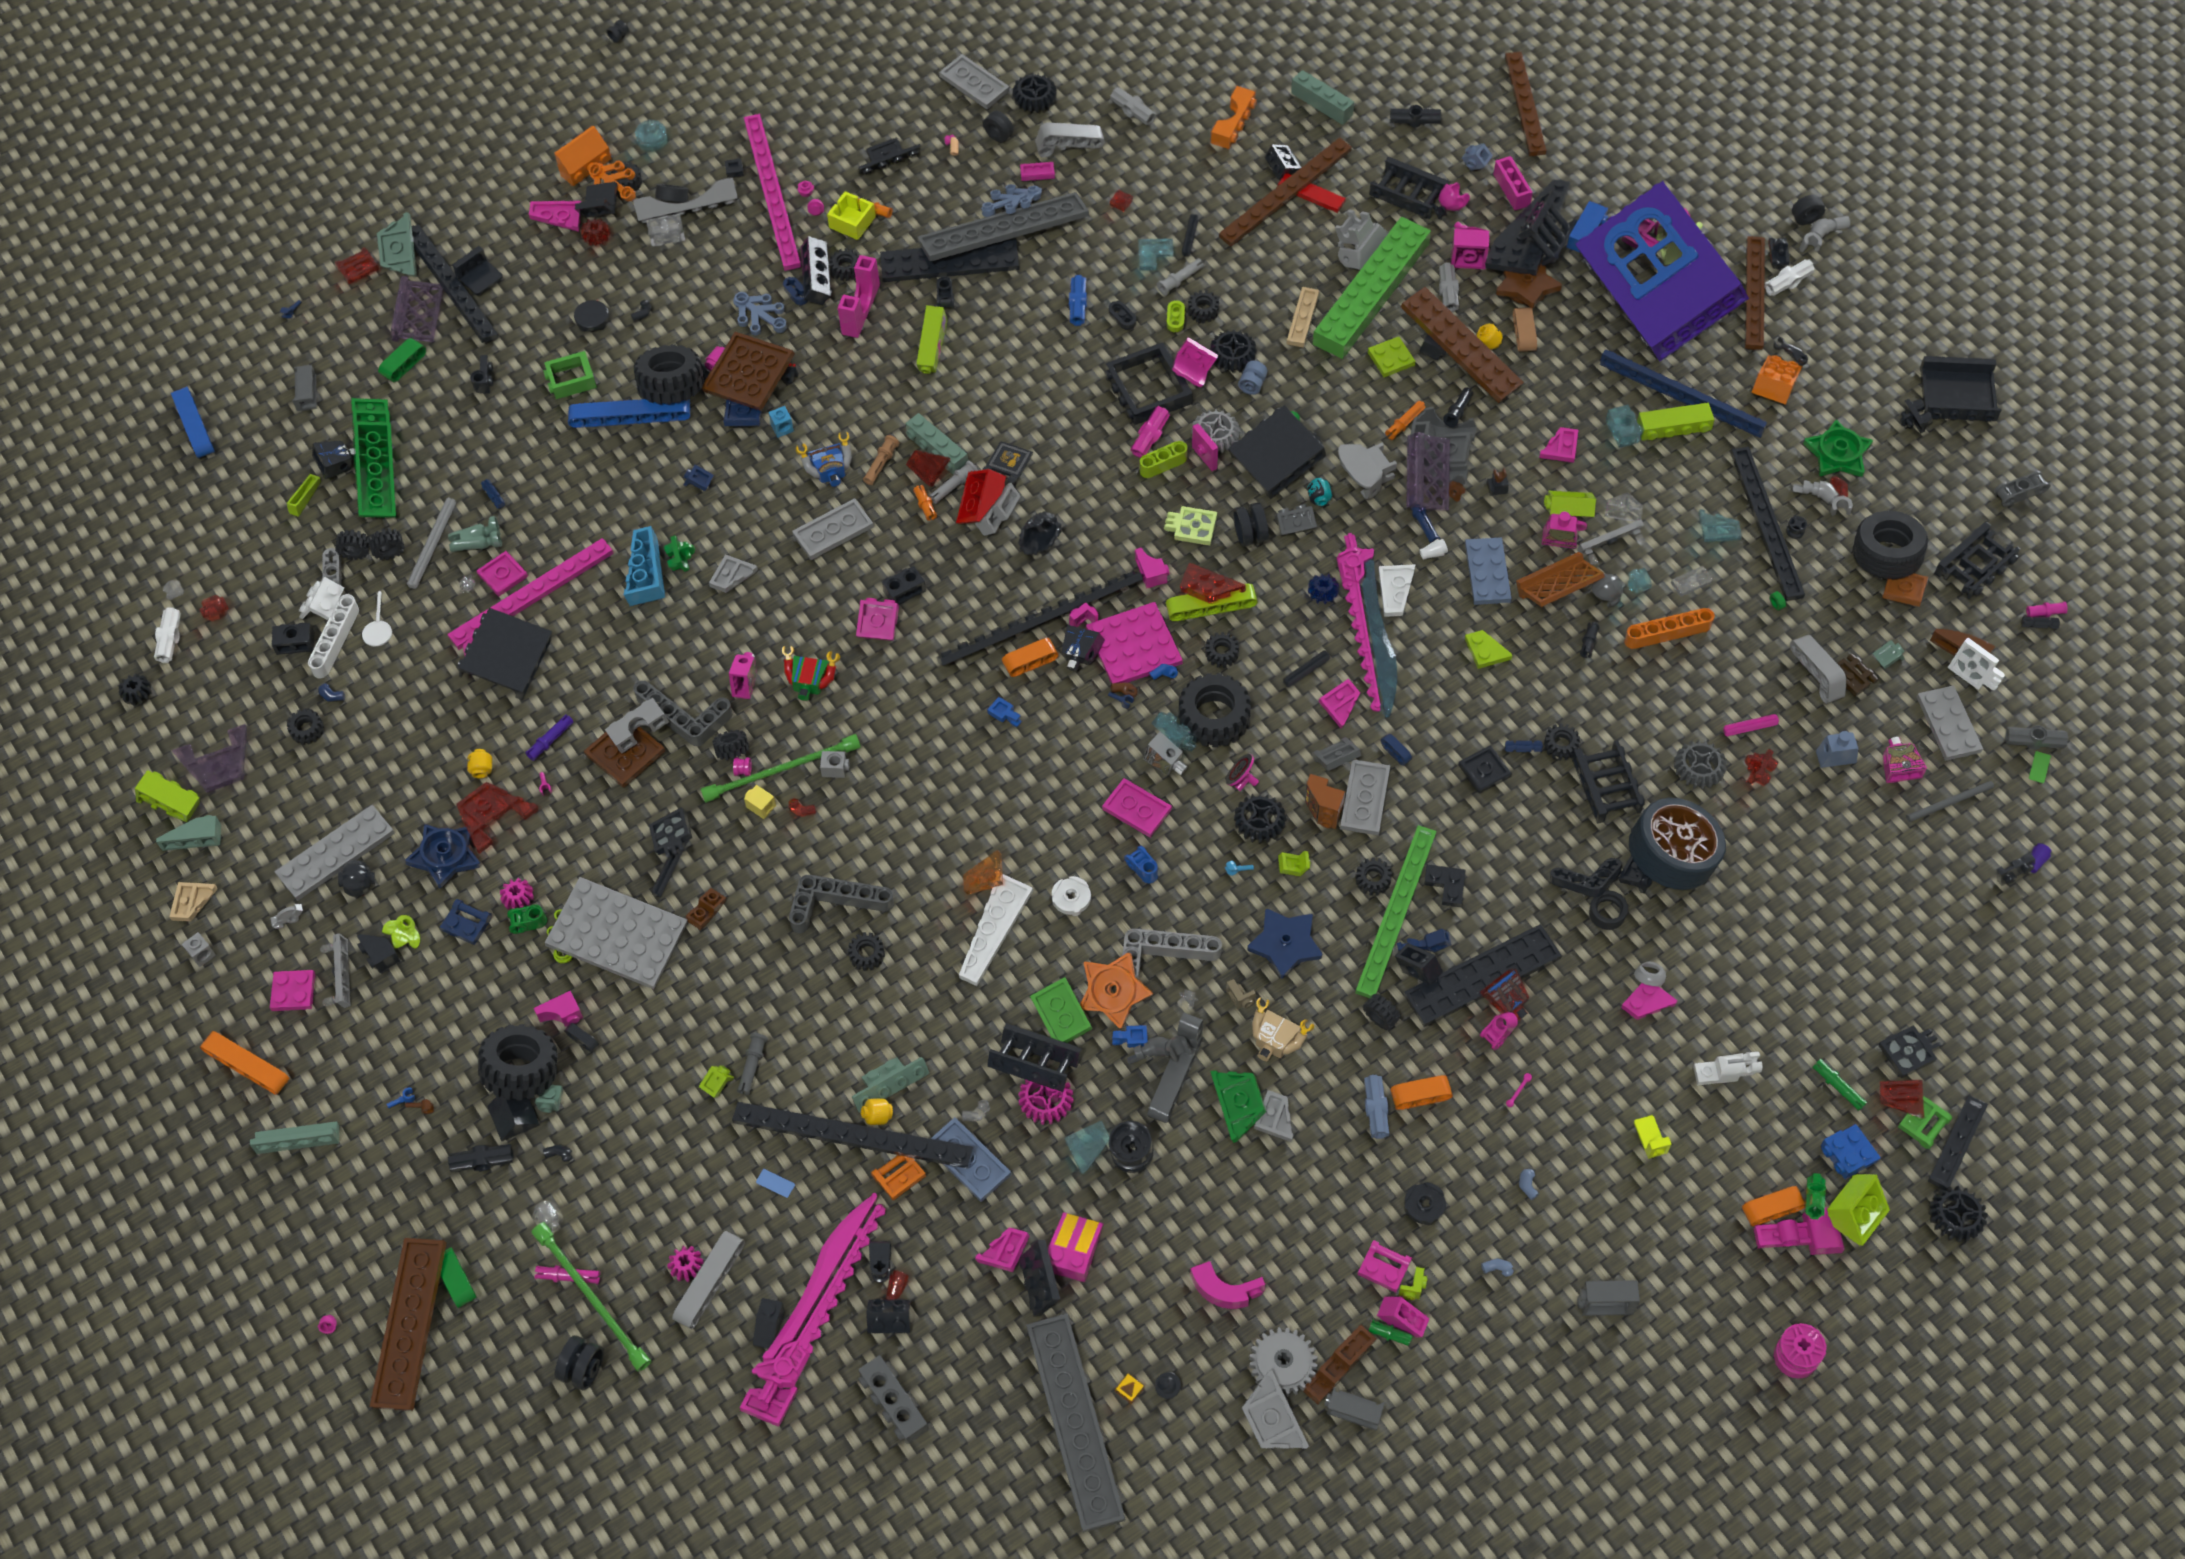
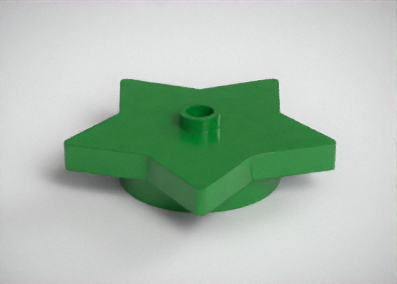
M1835 420L1831 427L1822 435L1805 438L1803 444L1818 458L1819 476L1843 471L1863 477L1865 470L1862 456L1871 447L1873 440L1858 436L1854 431L1845 428L1838 420Z

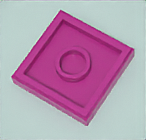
M507 551L476 571L498 597L528 577L527 572Z

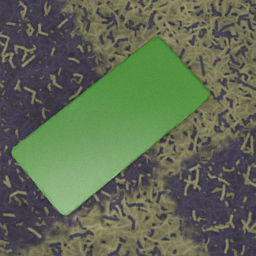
M2038 751L2035 752L2029 775L2030 780L2040 783L2045 782L2051 758L2050 755Z

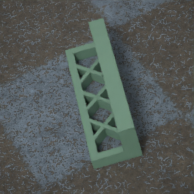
M336 1121L255 1132V1139H250V1146L256 1154L338 1144L339 1124Z

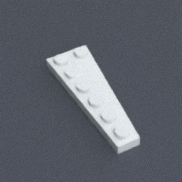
M1000 872L998 873L982 919L978 924L977 932L971 942L970 950L961 968L960 979L975 986L979 984L1033 893L1032 887Z

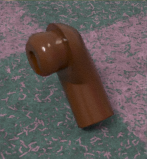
M1111 683V692H1122L1124 695H1131L1133 698L1137 696L1138 691L1131 683Z

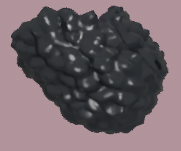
M1043 511L1027 520L1023 528H1021L1018 541L1019 549L1025 555H1037L1038 552H1044L1054 544L1057 537L1061 534L1062 526L1057 521L1055 515Z

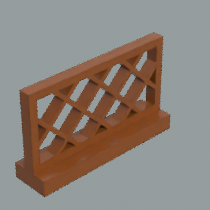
M1577 552L1517 580L1516 583L1519 597L1522 599L1527 597L1540 607H1543L1605 578L1604 572L1585 561L1582 553Z

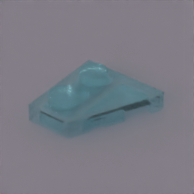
M1102 1121L1064 1138L1082 1175L1085 1174L1109 1142V1134Z

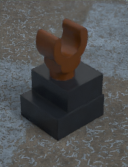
M1505 468L1499 473L1494 469L1492 478L1487 479L1490 496L1508 494L1509 483Z

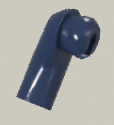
M322 684L318 688L319 695L327 702L345 700L344 691L333 692L328 684Z

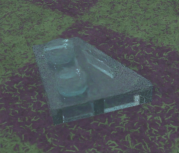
M1699 509L1698 515L1704 542L1741 540L1742 534L1739 521L1725 518L1719 514L1712 516L1706 514L1705 510Z

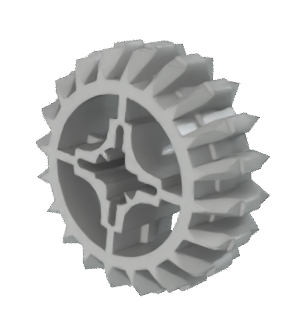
M1217 409L1214 412L1208 410L1207 414L1202 412L1201 416H1197L1196 421L1193 423V425L1198 423L1218 446V451L1221 453L1224 452V449L1229 451L1231 445L1239 439V424L1235 416L1231 417L1230 412L1225 414L1224 410L1218 412Z

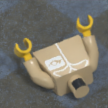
M1260 997L1256 1002L1258 1010H1256L1252 1022L1256 1046L1261 1048L1258 1057L1267 1062L1271 1055L1282 1058L1284 1054L1288 1055L1300 1049L1307 1037L1306 1033L1314 1029V1024H1311L1309 1029H1306L1305 1024L1308 1020H1303L1300 1026L1269 1010L1265 1013L1264 1009L1269 1006L1270 1002L1267 1000L1266 1006L1263 1007L1260 1005Z

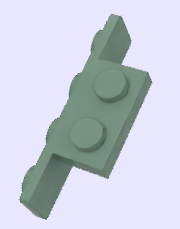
M896 1057L862 1076V1080L867 1088L852 1096L857 1111L861 1113V1107L865 1105L868 1099H886L928 1075L929 1070L924 1059L920 1057L910 1064L903 1066Z

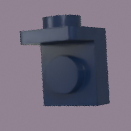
M694 465L691 470L687 469L683 477L686 479L683 485L687 486L690 483L706 491L714 475Z

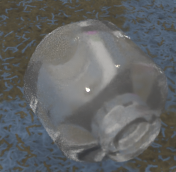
M543 1201L535 1206L532 1218L536 1225L545 1222L552 1233L556 1232L563 1222V1215L556 1203Z

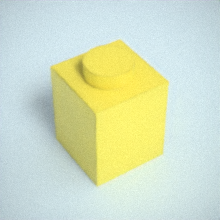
M758 785L748 790L745 795L746 808L763 819L776 807L774 796Z

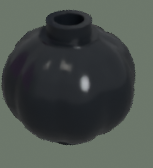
M352 860L343 866V871H338V885L343 887L344 893L351 897L365 895L369 891L371 884H375V872H371L368 865L363 861Z

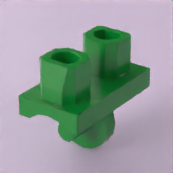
M674 535L670 537L671 543L664 546L665 552L669 557L674 555L667 563L672 571L681 568L686 572L689 570L687 559H690L691 555L695 553V547L692 544H688L687 541H678L677 536Z

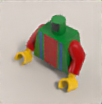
M783 646L782 653L786 656V659H784V673L788 683L793 685V690L799 692L798 698L800 700L807 701L810 694H820L822 689H825L834 680L835 663L840 660L838 653H836L834 660L831 658V651L827 653V660L794 656L792 659L791 655L794 653V648L791 646V652L786 654L785 646Z

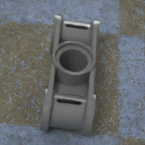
M2038 470L2029 475L1998 485L1994 489V493L2000 497L2002 505L2007 507L2032 496L2043 494L2050 488V484L2044 480L2042 472Z

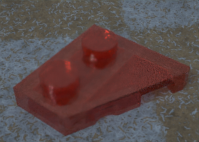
M915 450L906 465L928 486L933 487L950 461V458Z

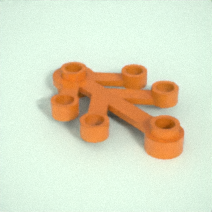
M617 160L605 166L601 163H593L589 167V173L594 179V184H601V179L604 180V183L615 181L617 183V191L620 192V196L625 201H633L636 194L631 187H624L616 181L623 178L632 180L635 177V172L632 169L627 168L623 171L625 165L621 161ZM613 170H616L618 172L611 175L606 174V172H610Z

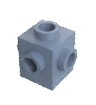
M1482 143L1469 146L1465 150L1466 153L1462 159L1471 171L1480 170L1487 165L1493 155L1486 145Z

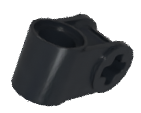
M946 276L938 278L936 282L937 307L955 309L951 279Z
M869 1241L872 1278L877 1283H884L890 1278L891 1241Z

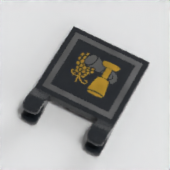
M1000 441L987 465L982 470L990 469L1010 476L1008 483H1012L1015 488L1033 452Z

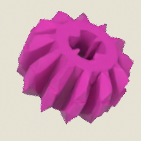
M517 878L515 882L510 879V884L503 883L504 889L500 890V900L508 910L511 908H522L525 905L530 906V900L534 899L533 888L526 880L521 881V879Z
M682 1246V1251L680 1252L674 1249L675 1256H669L671 1262L668 1263L667 1267L671 1270L670 1274L672 1277L677 1276L678 1281L685 1277L686 1282H689L691 1276L693 1278L696 1277V1272H699L701 1269L700 1265L704 1264V1260L700 1258V1251H695L694 1247L691 1246L686 1250V1247Z

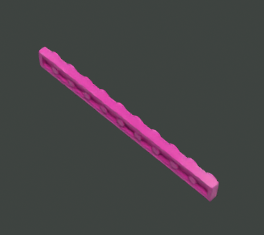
M602 538L490 608L515 616L611 556L613 550ZM488 609L447 634L458 650L462 649L463 644L472 638L474 630L476 628L479 629L481 625L480 619L483 613H487Z

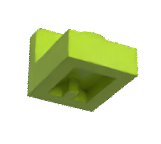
M722 1065L719 1067L711 1066L699 1087L713 1098H718L726 1083L733 1081L734 1077L729 1074L731 1071Z

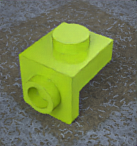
M1303 851L1300 855L1284 852L1278 855L1280 873L1302 876L1310 868L1311 862L1308 851Z
M1416 1267L1413 1286L1400 1285L1399 1296L1410 1301L1420 1299L1421 1290L1426 1289L1427 1276H1423L1424 1268Z

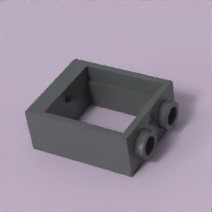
M1637 1280L1586 1281L1583 1289H1580V1296H1577L1578 1309L1582 1310V1316L1633 1315L1640 1302Z

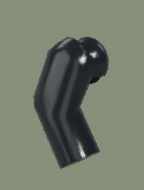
M647 299L640 302V311L630 314L633 322L646 318L649 315L651 304H649Z
M561 1144L543 1149L545 1159L558 1155L562 1157L563 1162H567L573 1158L572 1150Z

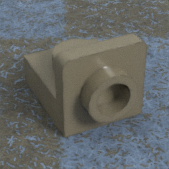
M1234 979L1227 982L1226 992L1237 1010L1253 1005L1256 998L1254 990L1245 994L1240 984L1237 985Z

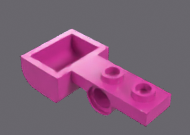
M1825 1207L1824 1216H1821L1818 1220L1810 1219L1809 1215L1804 1212L1802 1215L1803 1222L1796 1223L1795 1220H1784L1777 1224L1755 1225L1753 1228L1757 1248L1809 1245L1811 1255L1836 1254L1844 1251L1841 1232L1833 1227L1828 1216V1207Z

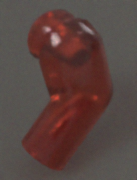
M796 798L789 800V809L797 816L802 817L816 814L815 805L802 806Z

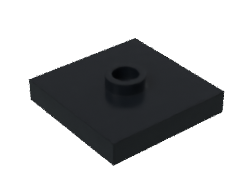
M1491 745L1458 762V766L1479 794L1512 776L1508 767Z

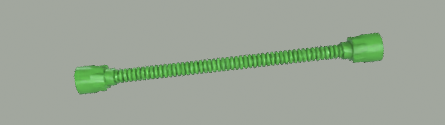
M854 734L842 739V742L837 745L825 748V750L823 749V751H845L847 753L857 750L861 746L857 735ZM822 750L802 758L800 757V759L786 762V764L763 770V772L749 775V777L735 780V782L726 783V785L716 786L713 784L703 787L700 790L705 803L720 798L719 795L724 794L723 792H727L729 789L732 790L736 787H741V785L743 786V784L755 782L757 779L760 780L778 772L780 773V771L783 772L792 767L794 768V766L806 764L808 761L817 760V758H821Z
M545 1222L538 1224L531 1232L542 1246L550 1248L576 1285L586 1295L593 1307L627 1349L629 1360L638 1372L644 1370L652 1362L641 1347L637 1348L626 1337L620 1326L610 1316L603 1304L582 1277H580L557 1244H555L554 1234Z

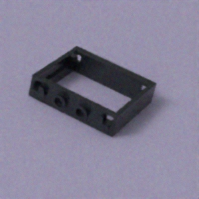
M1163 342L1105 363L1106 371H1104V374L1106 375V380L1110 381L1113 393H1117L1121 407L1124 406L1127 418H1131L1134 425L1148 421L1157 406L1165 408L1169 413L1193 404V393L1184 377L1178 376L1172 370L1174 360ZM1159 358L1179 394L1137 409L1117 373Z

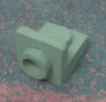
M1892 640L1872 653L1884 669L1899 659L1901 661L1905 659L1903 648L1899 643L1895 645Z
M551 1085L549 1089H545V1092L535 1099L538 1110L545 1113L559 1111L563 1092L562 1086Z

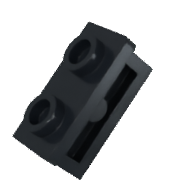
M868 1300L866 1310L867 1333H910V1300Z

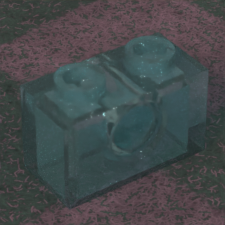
M1629 405L1609 409L1606 422L1618 447L1621 448L1639 443L1643 433L1640 424L1638 425L1635 413L1631 411Z

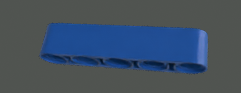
M188 386L171 392L197 458L214 453V448Z

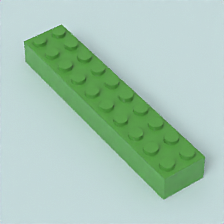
M1400 217L1314 330L1313 345L1343 359L1428 247L1431 230L1404 217Z

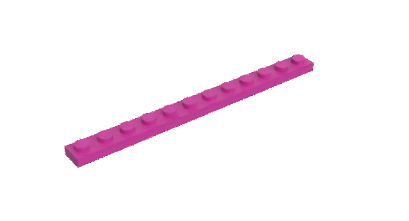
M756 114L744 117L784 271L800 268L799 256L761 116Z

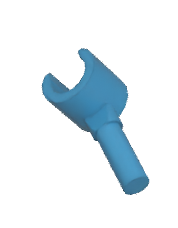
M1229 861L1226 863L1225 869L1230 876H1233L1239 871L1253 870L1254 866H1236L1234 861Z

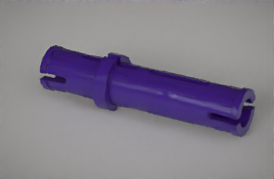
M565 714L545 735L536 740V743L525 752L526 756L530 760L535 761L541 753L550 748V745L565 730L574 724L572 718Z

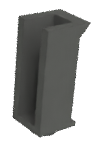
M312 365L294 367L296 371L295 398L292 402L296 411L317 409L316 374Z
M1334 1388L1332 1394L1328 1393L1324 1406L1328 1407V1415L1377 1431L1385 1402L1376 1405V1402L1340 1390L1336 1392V1388Z

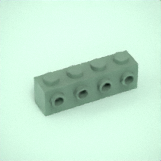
M1303 70L1292 79L1291 94L1338 123L1344 125L1353 116L1354 101L1349 97L1344 96Z
M916 414L906 422L907 436L946 470L954 475V471L960 470L966 465L965 463L968 461L967 453L921 414Z

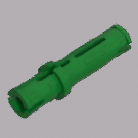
M1822 1059L1812 1067L1826 1080L1825 1083L1831 1084L1857 1111H1860L1868 1103L1839 1076L1837 1071L1834 1072Z

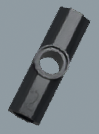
M1412 105L1409 109L1390 108V123H1408L1409 126L1414 128L1421 126V124H1440L1441 109H1423L1420 105Z
M511 1144L494 1147L477 1145L469 1151L451 1153L448 1156L451 1173L470 1169L486 1171L491 1166L513 1163L514 1160Z

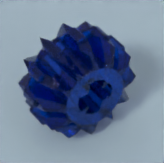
M1323 573L1320 574V577L1314 575L1308 584V594H1310L1311 600L1316 599L1317 604L1320 601H1323L1324 604L1327 601L1332 603L1334 598H1337L1339 590L1336 577L1330 578V574L1324 576Z

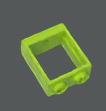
M1548 490V495L1544 497V506H1546L1550 515H1560L1561 512H1568L1570 516H1595L1596 498L1593 493Z

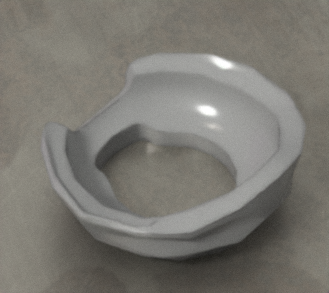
M1655 962L1642 963L1634 972L1639 982L1649 986H1662L1666 979L1665 970ZM1643 967L1655 968L1659 972L1655 974L1649 973Z

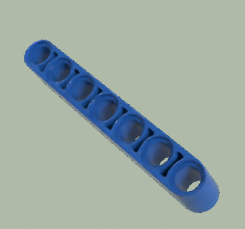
M640 399L572 404L568 407V424L574 428L683 421L690 418V400H683L681 403H671L670 405L662 403L661 405L656 402L651 403L648 400Z

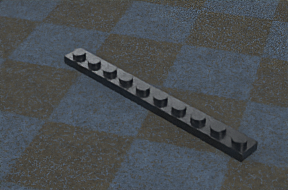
M413 225L414 249L482 343L497 340L498 333L420 225Z
M1749 446L1732 449L1731 457L1785 601L1802 599L1805 596V592Z

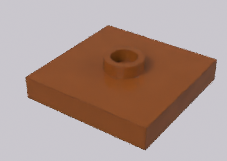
M1913 573L1905 578L1888 579L1882 598L1920 607L1928 577Z

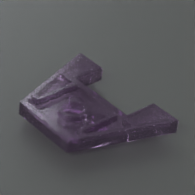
M246 724L227 731L231 746L195 758L190 744L172 750L173 754L206 793L244 779L247 739Z

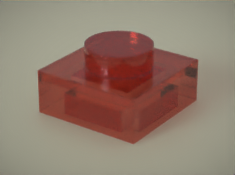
M1118 190L1111 198L1110 205L1124 212L1132 203L1133 196Z

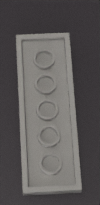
M371 805L274 872L298 901L332 878L338 871H342L346 863L358 860L394 835L395 832L375 807Z

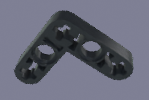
M1616 858L1606 859L1591 877L1565 868H1554L1550 871V882L1553 885L1590 897H1599L1621 874L1622 863Z

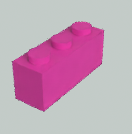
M1511 156L1496 160L1493 175L1513 209L1519 210L1527 207L1531 203L1533 192Z

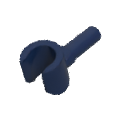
M298 300L290 308L282 307L280 310L281 313H284L282 317L291 319L293 311L302 302Z
M1112 692L1108 694V696L1121 702L1122 707L1125 709L1130 707V704L1125 701L1133 703L1134 700L1131 695L1122 697Z

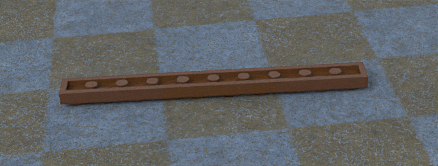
M1339 137L1219 233V237L1232 247L1301 190L1350 153L1352 147Z

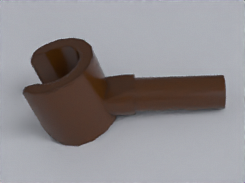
M428 1099L418 1103H405V1107L421 1108L423 1114L434 1112V1105Z

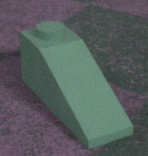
M206 815L198 817L156 838V842L162 851L220 845L221 823L216 816Z

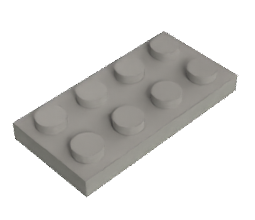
M963 54L939 72L942 79L985 109L991 107L1010 91L1007 84Z
M854 498L793 530L792 533L810 560H813L870 530L874 525Z
M1954 685L1918 693L1916 698L1945 761L1982 752L1983 747Z
M1359 760L1352 761L1340 829L1379 836L1390 765Z

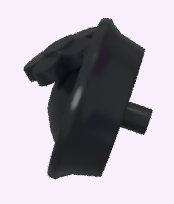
M1164 1372L1156 1379L1155 1390L1161 1398L1172 1399L1180 1392L1181 1382L1174 1373Z

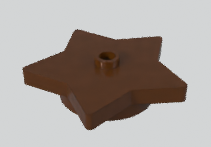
M1540 264L1536 276L1503 271L1505 279L1496 289V295L1507 296L1515 302L1527 304L1529 307L1534 308L1547 294L1561 291L1562 284L1547 275L1545 265L1542 266Z

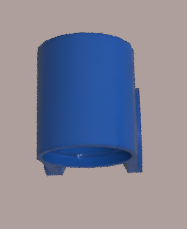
M1138 846L1136 851L1124 856L1127 865L1135 871L1142 881L1153 883L1157 880V863L1143 846Z

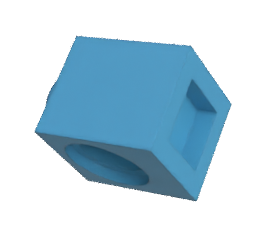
M785 406L768 412L771 426L777 438L794 432L792 419Z

